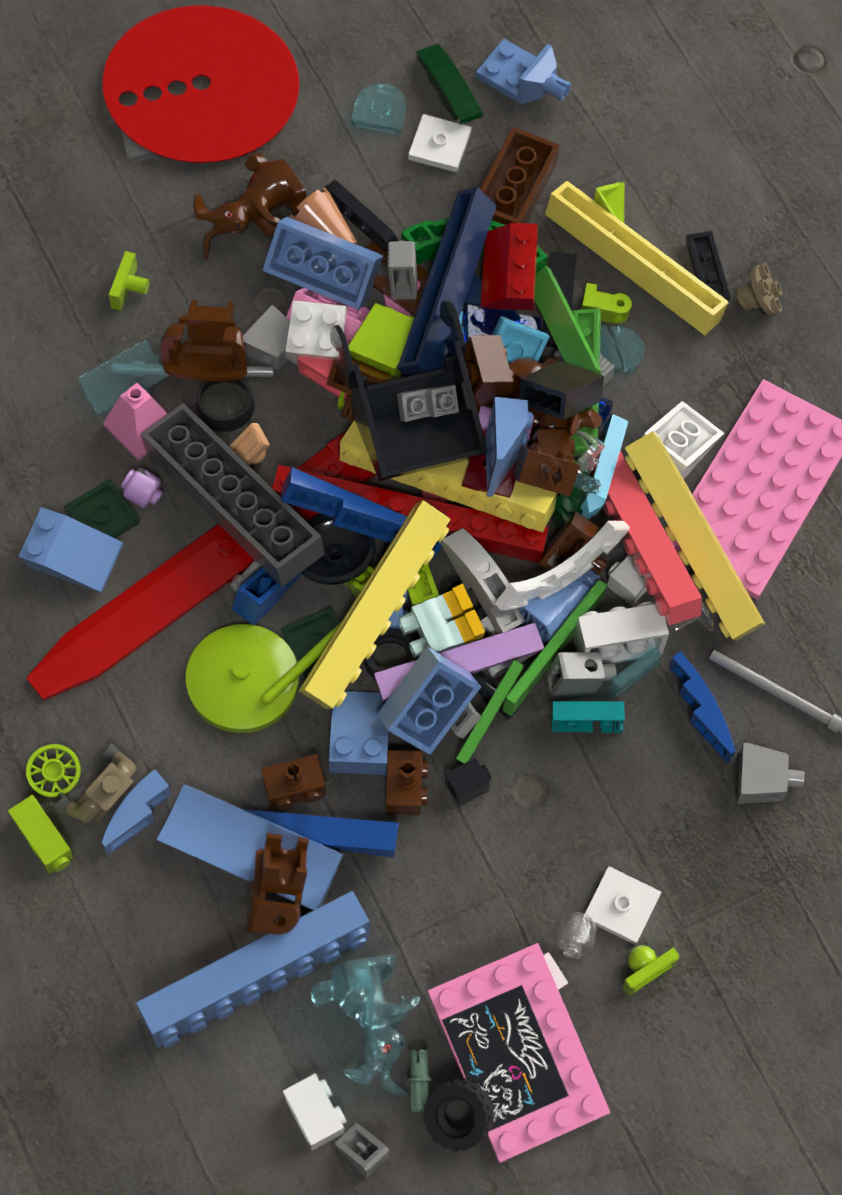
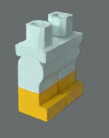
M463 584L454 587L443 595L413 606L410 613L399 619L398 624L404 635L416 630L419 633L420 639L409 643L414 659L419 658L427 647L440 653L483 639L485 634L484 628L476 611L472 610V602Z

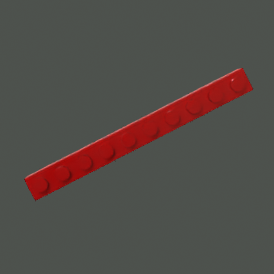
M278 465L272 488L280 497L282 485L291 470L290 467ZM300 470L407 517L414 505L424 500L450 518L446 526L449 528L447 537L464 528L487 552L539 563L541 560L548 532L547 526L543 532H539L486 512ZM288 504V505H290L291 507H295V508H299V509H304V508H301V507H298V506H294V505Z

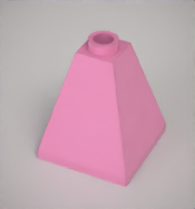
M136 383L120 395L103 422V426L139 461L147 455L140 433L159 421L167 413Z

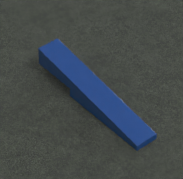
M293 467L282 485L281 502L333 517L334 526L391 543L407 518V516ZM438 541L432 548L435 552L433 556H436L442 547Z
M245 810L335 851L341 850L392 858L395 855L399 823Z

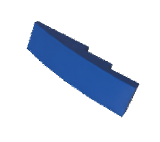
M680 651L672 657L669 669L683 683L679 695L694 711L690 723L722 759L729 763L736 750L727 723L702 677Z

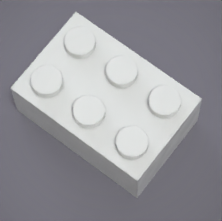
M645 602L634 608L615 607L609 612L604 613L596 611L584 613L578 617L573 639L576 652H598L601 655L602 664H613L662 655L669 631L665 616L659 615L656 604Z

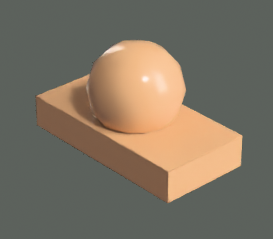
M251 423L229 447L250 466L263 461L266 456V449L270 446V443L259 424Z

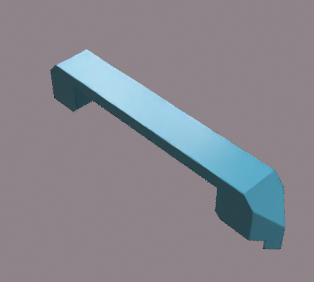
M614 414L610 415L604 425L602 433L605 434L592 482L584 494L580 506L583 511L581 515L587 519H590L591 516L599 512L607 498L628 421Z

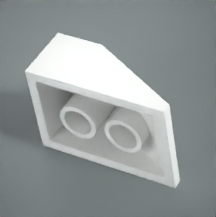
M682 401L646 431L643 436L652 431L659 435L681 476L685 479L721 439L724 433Z

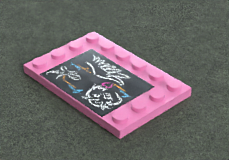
M538 943L427 990L463 1079L472 1080L471 1082L482 1086L481 1088L487 1091L490 1101L493 1102L495 1118L492 1122L493 1127L487 1136L499 1163L610 1113Z

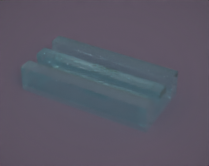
M655 647L615 676L611 680L612 683L609 690L617 698L658 667L662 654Z

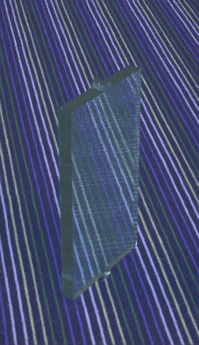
M145 339L77 379L86 393L85 399L91 402L97 415L100 416L111 410L120 395L134 384L138 383L146 390L166 379L167 375L159 363L160 357L154 354Z

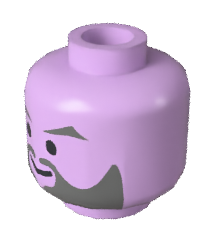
M139 468L136 471L132 469L121 485V488L124 489L123 496L140 508H146L150 503L155 506L163 494V491L160 490L161 479L145 468Z

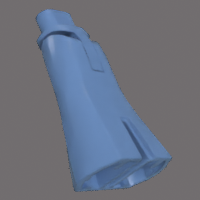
M589 570L565 588L541 600L537 596L528 600L527 606L518 608L525 620L520 626L523 627L535 623L542 643H548L595 583L600 580V576Z

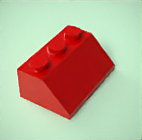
M509 223L488 231L484 246L481 309L534 310L538 246L537 224Z

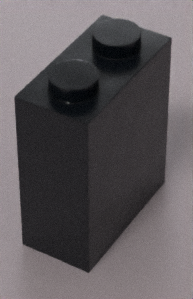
M556 361L521 378L519 400H528L529 408L565 420L602 401L604 375L562 361Z

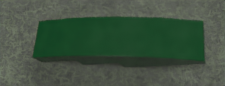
M439 43L416 51L417 60L427 71L428 80L439 92L440 101L460 125L483 117V112L472 91Z

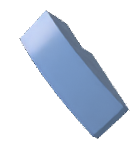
M156 769L133 788L112 817L101 842L107 855L152 824L155 820L151 810L171 796L169 785Z

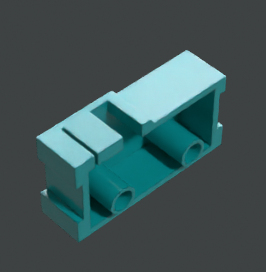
M553 701L551 713L552 732L593 733V721H600L601 733H613L614 721V733H623V724L625 722L624 702Z

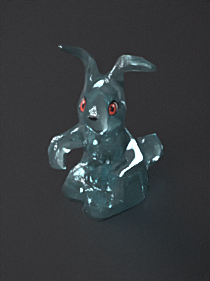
M395 955L361 958L346 961L335 966L329 981H322L314 985L311 990V999L315 1006L325 1007L328 1002L334 1001L342 1011L356 1020L364 1029L366 1036L364 1066L360 1069H344V1074L355 1083L368 1086L373 1077L378 1073L380 1085L390 1093L408 1097L409 1093L398 1087L390 1077V1070L405 1046L403 1035L392 1028L390 1024L403 1021L407 1014L419 1004L420 997L413 996L410 1000L409 997L403 995L401 1004H392L385 1001L382 982L389 981L396 961Z

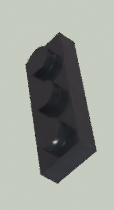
M712 231L688 234L686 236V244L696 278L730 302V292Z

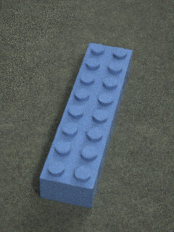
M351 891L301 917L297 926L291 932L282 935L268 934L136 1002L141 1018L157 1048L173 1046L180 1041V1036L188 1032L194 1034L207 1027V1022L216 1017L218 1020L230 1016L237 1006L243 1003L245 1006L251 1005L261 998L260 994L270 989L272 992L280 990L288 984L287 980L297 975L301 978L314 971V966L322 962L328 964L335 961L341 956L340 953L346 949L351 948V950L362 947L366 944V939L369 938L370 921L354 892Z

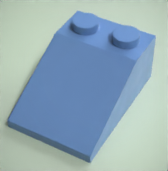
M494 398L485 433V442L488 450L486 454L488 497H493L518 459L522 444L526 445L527 443L526 429H531L533 419L532 412H528V400Z
M41 507L18 557L30 569L102 593L123 547V542L66 515Z
M344 691L347 693L344 701L339 707L334 706L332 709L329 773L386 775L388 730L377 716V713L386 701L383 702L380 693Z

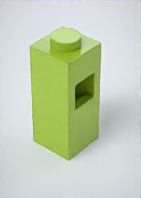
M33 795L8 810L13 823L48 874L53 871L59 872L70 864V860L73 859L71 849Z

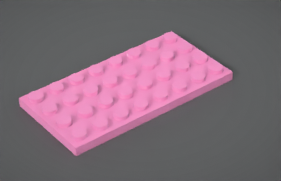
M764 379L692 494L749 596L756 600L759 599L842 458V420ZM670 539L676 552L678 553V551L681 550L680 545L678 544L677 540L672 542V540Z

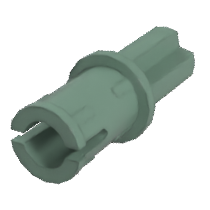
M417 1050L409 1051L410 1078L407 1080L411 1083V1110L413 1112H424V1105L427 1104L429 1096L428 1082H431V1078H428V1050H419V1052Z

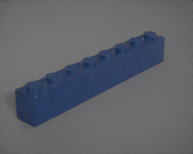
M478 187L459 191L454 201L397 367L407 377L442 369L448 353L445 339L451 334V330L440 319L441 302L450 300L456 308L458 317H460L496 209V205Z

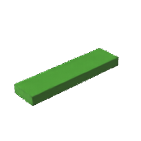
M516 660L513 661L481 715L480 720L458 754L456 761L465 764L470 760L521 673L523 664Z

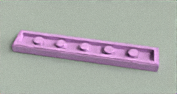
M532 623L440 652L439 654L462 667L470 674L540 653L544 646L536 624ZM417 660L374 673L383 702L389 699Z

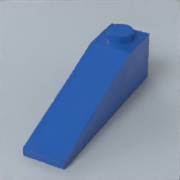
M261 567L237 589L232 610L252 625H255L275 606L302 574L299 573L281 587Z

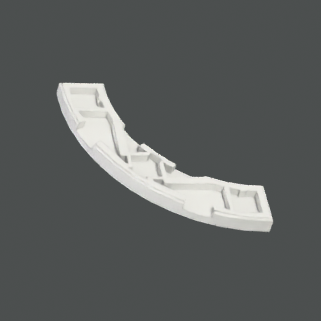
M607 521L602 529L583 548L562 564L535 578L510 583L496 601V606L500 610L516 609L527 606V601L537 596L542 600L560 591L593 567L591 562L603 551L608 554L629 531L630 527L625 521Z

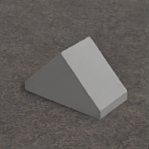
M357 1122L334 1143L366 1179L389 1158L387 1146Z

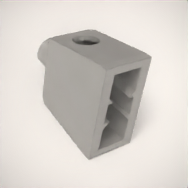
M271 305L243 335L245 355L267 366H273L276 370L281 369L288 360L298 367L297 358L299 356L287 355L285 352L290 321L275 306Z
M598 652L558 653L546 672L550 700L596 693L603 681H613L616 679L615 665L602 664L601 655Z
M743 742L739 752L737 803L783 801L788 787L803 788L804 771L788 769L789 755L786 753Z

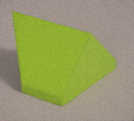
M625 182L596 188L594 201L624 223Z

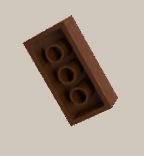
M512 127L480 188L496 205L492 221L504 225L528 222L558 163L559 144Z

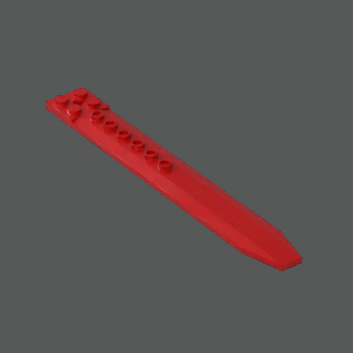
M348 429L329 442L324 449L296 468L360 484H365L376 476L371 471L340 461V441ZM292 507L306 522L323 515ZM219 524L64 634L26 677L28 683L45 701L97 679L231 582L236 574H242L254 559Z

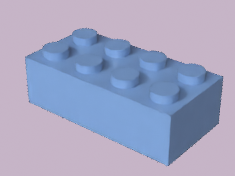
M286 217L277 224L262 271L359 310L368 302L383 255Z

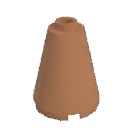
M323 188L322 193L320 190H317L309 195L296 207L299 213L295 217L292 214L289 216L304 224L356 245L358 244L326 188Z

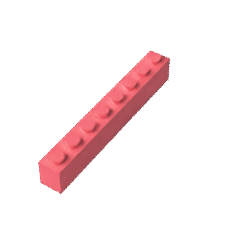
M602 447L598 448L597 454L586 455V463L589 467L591 480ZM620 451L607 498L603 504L607 517L611 516L613 521H625L630 527L623 537L625 551L628 556L632 555L637 574L639 576L643 575L648 594L654 596L657 611L660 616H665L669 626L701 616L702 597Z

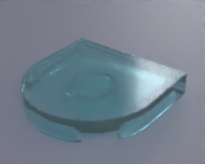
M378 83L367 86L359 93L356 99L351 126L401 134L406 114L404 95L399 89L389 84Z

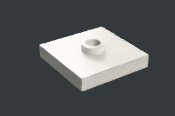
M423 114L408 154V160L457 172L472 127Z
M608 866L583 919L636 945L660 897L661 891Z

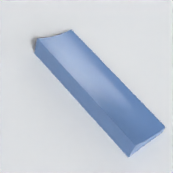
M185 784L182 786L173 809L156 840L249 881L252 860L257 850L264 849L267 833L282 835L281 847L286 850L295 848L298 837H306ZM309 839L306 858L307 877L302 893L301 905L312 910L322 907L344 854ZM277 893L285 898L295 901L294 895Z

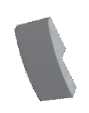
M455 385L424 388L397 394L400 420L404 422L459 412Z

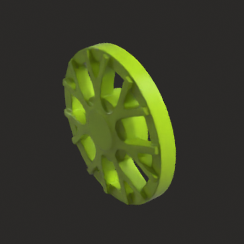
M59 744L46 745L36 750L29 758L26 767L27 780L32 789L48 798H57L59 793L66 795L71 792L78 784L81 775V766L75 753L68 747ZM56 750V759L48 760L46 751ZM67 753L72 759L63 765L60 759ZM36 758L45 762L42 769L33 765ZM76 769L75 777L65 776V770ZM42 773L44 779L34 783L31 776ZM64 779L69 786L61 791L57 782ZM47 781L53 783L51 792L43 791Z

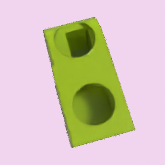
M587 283L581 310L600 308L601 321L614 324L624 323L628 319L632 301L627 295L622 293L611 295L596 291L597 285Z

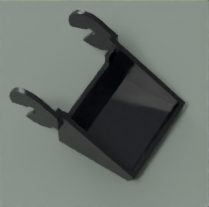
M450 300L443 301L440 305V319L451 330V334L445 339L446 347L451 356L445 357L444 368L367 386L366 376H361L359 364L352 363L348 343L342 328L339 325L331 327L330 341L337 352L339 351L341 358L335 366L342 383L347 385L348 389H352V414L379 481L485 456L488 453L465 365L466 343L456 308ZM445 385L456 386L459 412L439 417L429 416L407 422L400 420L398 393Z

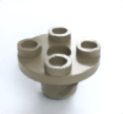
M766 263L752 267L750 272L751 283L739 287L736 291L739 305L746 311L753 308H762L769 316L782 312L778 297L782 295L779 282H773Z

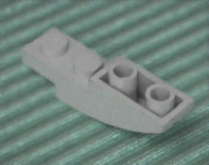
M464 528L440 542L467 590L473 589L498 634L507 632L525 622L518 608L500 610L496 606V601L510 583L491 556Z

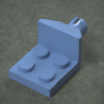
M503 39L476 71V78L520 104L541 99L546 93L563 101L572 86L570 82L556 75L557 64L552 46L549 44L535 57Z

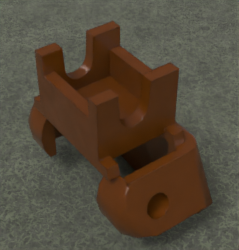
M197 300L191 301L187 316H181L179 323L171 324L162 337L160 348L165 373L181 379L198 381H231L244 378L247 375L242 332L240 327H236V321L232 319L234 302H228L227 308L198 306ZM187 324L189 341H184L181 344L180 341Z
M267 833L264 849L256 851L251 864L246 933L261 932L282 935L291 932L297 926L300 919L302 893L307 877L308 838L298 837L295 848L286 850L281 847L282 835ZM266 892L294 895V904L266 901Z

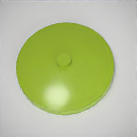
M236 624L223 627L205 637L191 654L186 668L187 693L196 712L212 726L233 733L256 732L276 723L291 708L298 692L299 677L270 704H263L261 697L297 661L288 644L280 636L266 628L250 624Z

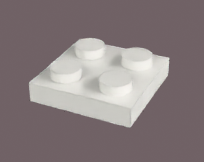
M293 300L286 354L330 360L340 358L339 351L337 352L331 344L330 330L332 326L339 325L344 332L347 307Z

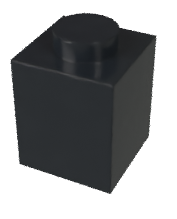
M476 758L447 772L445 775V784L458 807L489 792L490 780H492L485 765L480 766Z

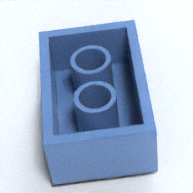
M427 647L377 713V716L388 731L431 755L481 686L468 671Z

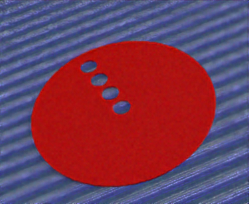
M205 5L184 6L152 15L133 26L120 38L110 52L105 64L103 95L108 111L116 125L139 146L154 154L176 161L212 163L231 160L251 153L272 140L284 128L297 104L299 74L293 55L285 42L272 29L259 20L224 7ZM197 76H205L210 80L211 84L208 88L199 90L192 85V81ZM179 81L186 85V91L181 95H173L168 91V85ZM148 87H157L161 90L162 95L159 99L151 101L143 96V92ZM125 92H131L137 96V102L132 106H124L119 102V96Z

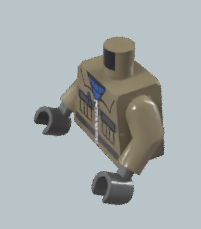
M107 740L108 747L103 752L98 750L97 753L111 764L84 792L79 801L71 803L64 793H59L57 796L60 800L56 803L50 802V805L59 816L67 814L85 823L94 821L98 824L134 784V781L130 778L136 772L135 764L123 755L112 742Z

